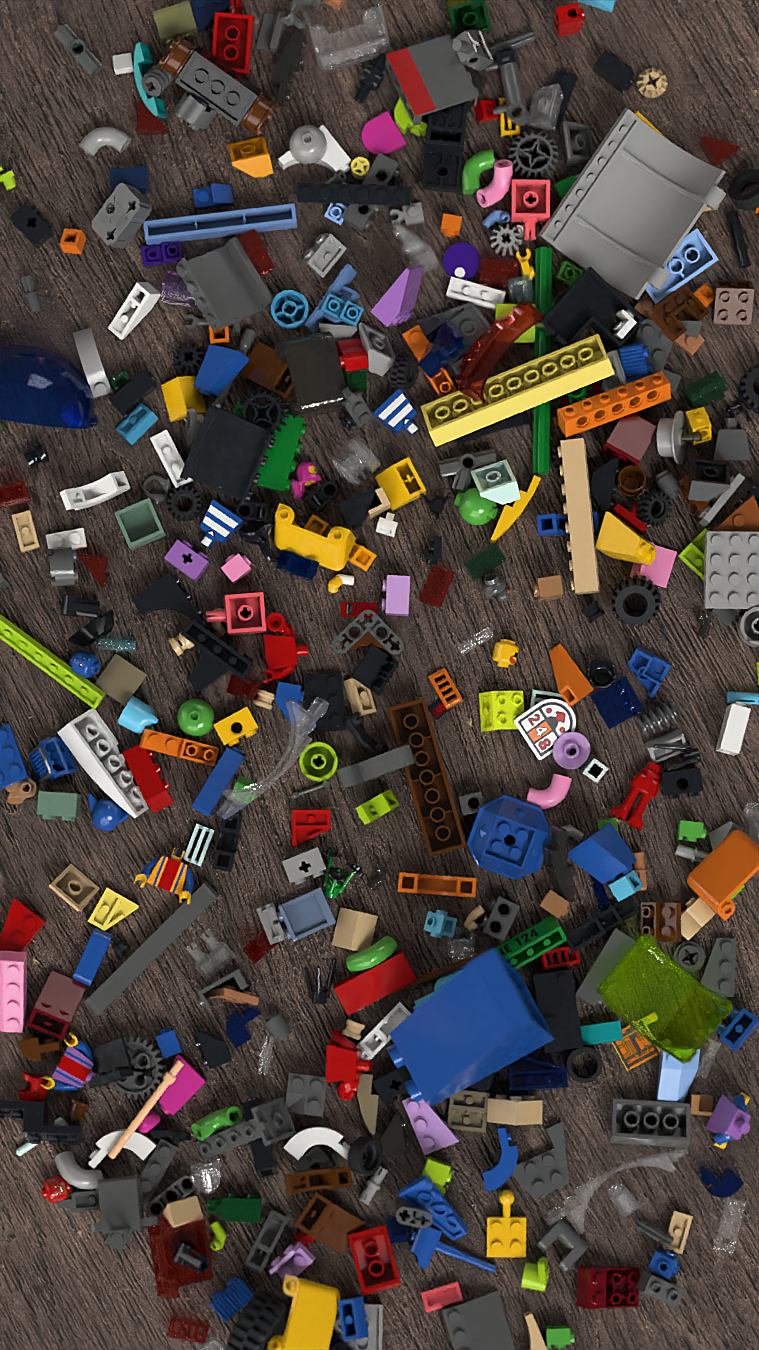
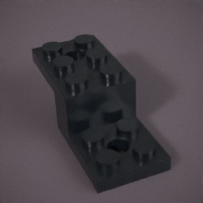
M468 101L450 106L454 110L451 114L444 113L443 109L429 113L422 190L459 193ZM444 168L448 173L445 176H439L437 170Z
M0 1100V1120H3L4 1117H12V1120L17 1121L23 1120L22 1133L30 1144H41V1141L49 1142L52 1145H59L60 1142H68L69 1145L85 1143V1133L82 1126L47 1125L48 1109L45 1102Z

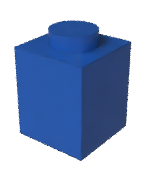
M168 1027L158 1031L160 1035L156 1036V1040L164 1059L183 1051L175 1029L170 1030Z

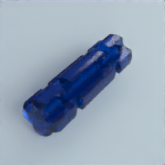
M590 875L591 880L594 882L593 888L596 899L599 901L597 902L599 909L608 908L609 903L606 900L607 895L604 884Z

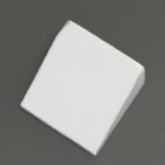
M131 53L112 56L116 75L134 72Z

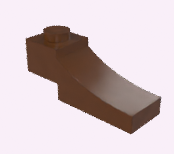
M352 629L349 630L351 637L355 638L360 634ZM367 632L348 651L352 652L353 649L357 651L358 648L370 647L371 644L378 649L387 650ZM344 634V635L342 636V637L345 638V640H344L343 642H341V643H343V644H342V647H343V648H345V647H344V644H345L347 641L349 642V644H351V643L353 642V641H351V640H349V639L347 638L346 634ZM389 640L383 641L385 645L387 644V642H389L392 645V647L390 648L392 651L394 649H396L397 651L399 650L398 645L390 642Z

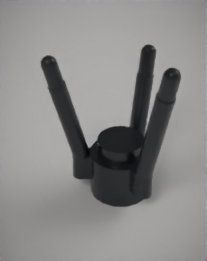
M421 493L420 496L426 505L429 506L430 513L435 515L436 520L439 522V515L444 510V504H446L452 494L448 493L443 500L433 499L430 501Z
M691 744L686 746L653 745L654 748L685 750L682 753L683 762L668 767L664 770L665 772L701 762L699 749L692 748Z
M333 959L326 991L325 987H321L320 966L316 968V987L313 989L308 969H304L309 998H311L312 1004H326L327 998H330V989L337 959Z

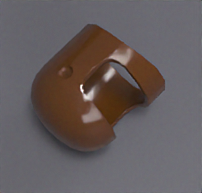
M635 465L624 467L618 476L620 492L628 497H635L643 491L646 483L644 471Z

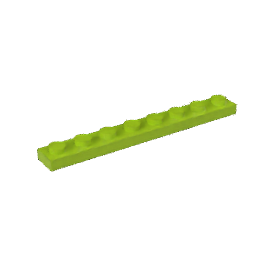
M0 614V639L93 709L100 705L106 695L104 691L85 677L74 672L72 667Z

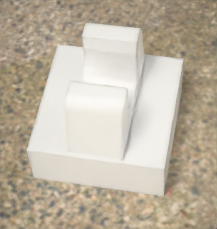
M387 512L386 518L380 517L376 532L394 537L398 525L397 522L393 521L395 514Z

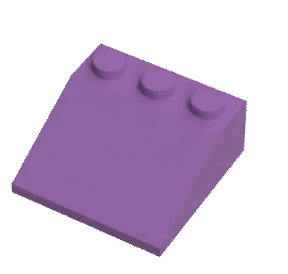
M419 264L406 268L370 311L387 327L396 326L403 321L406 322L412 316L411 311L415 307L424 265Z

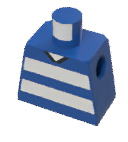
M400 388L373 413L375 419L396 434L405 429L412 436L419 430V427L413 422L417 417V412Z
M212 500L200 525V529L206 533L200 543L207 548H210L215 540L224 544L244 523L243 520L215 500Z

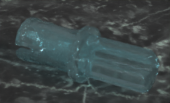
M119 638L117 640L100 639L98 640V649L116 650V653L118 651L135 652L136 640H122Z

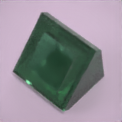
M122 369L108 381L118 392L132 379Z

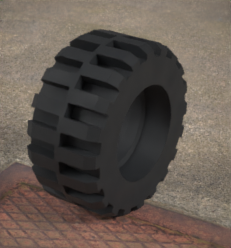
M259 1290L248 1301V1304L238 1316L228 1337L226 1350H267L272 1337L283 1335L291 1309L290 1304L267 1290Z

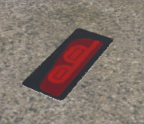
M457 688V690L459 691V693H460L462 699H464V695H463V694L460 692V690ZM454 694L446 698L445 700L448 702L456 698V696ZM440 698L428 707V711L436 720L450 710L445 709Z

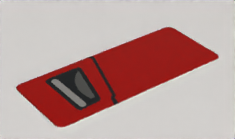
M341 602L340 616L358 617L365 610H372L377 614V603ZM366 614L364 615V617L366 618L373 617L371 614L369 616H367Z

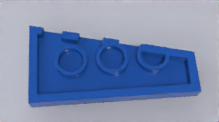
M427 1174L399 1190L398 1195L409 1205L429 1210L433 1216L432 1224L453 1241L467 1234L468 1227Z

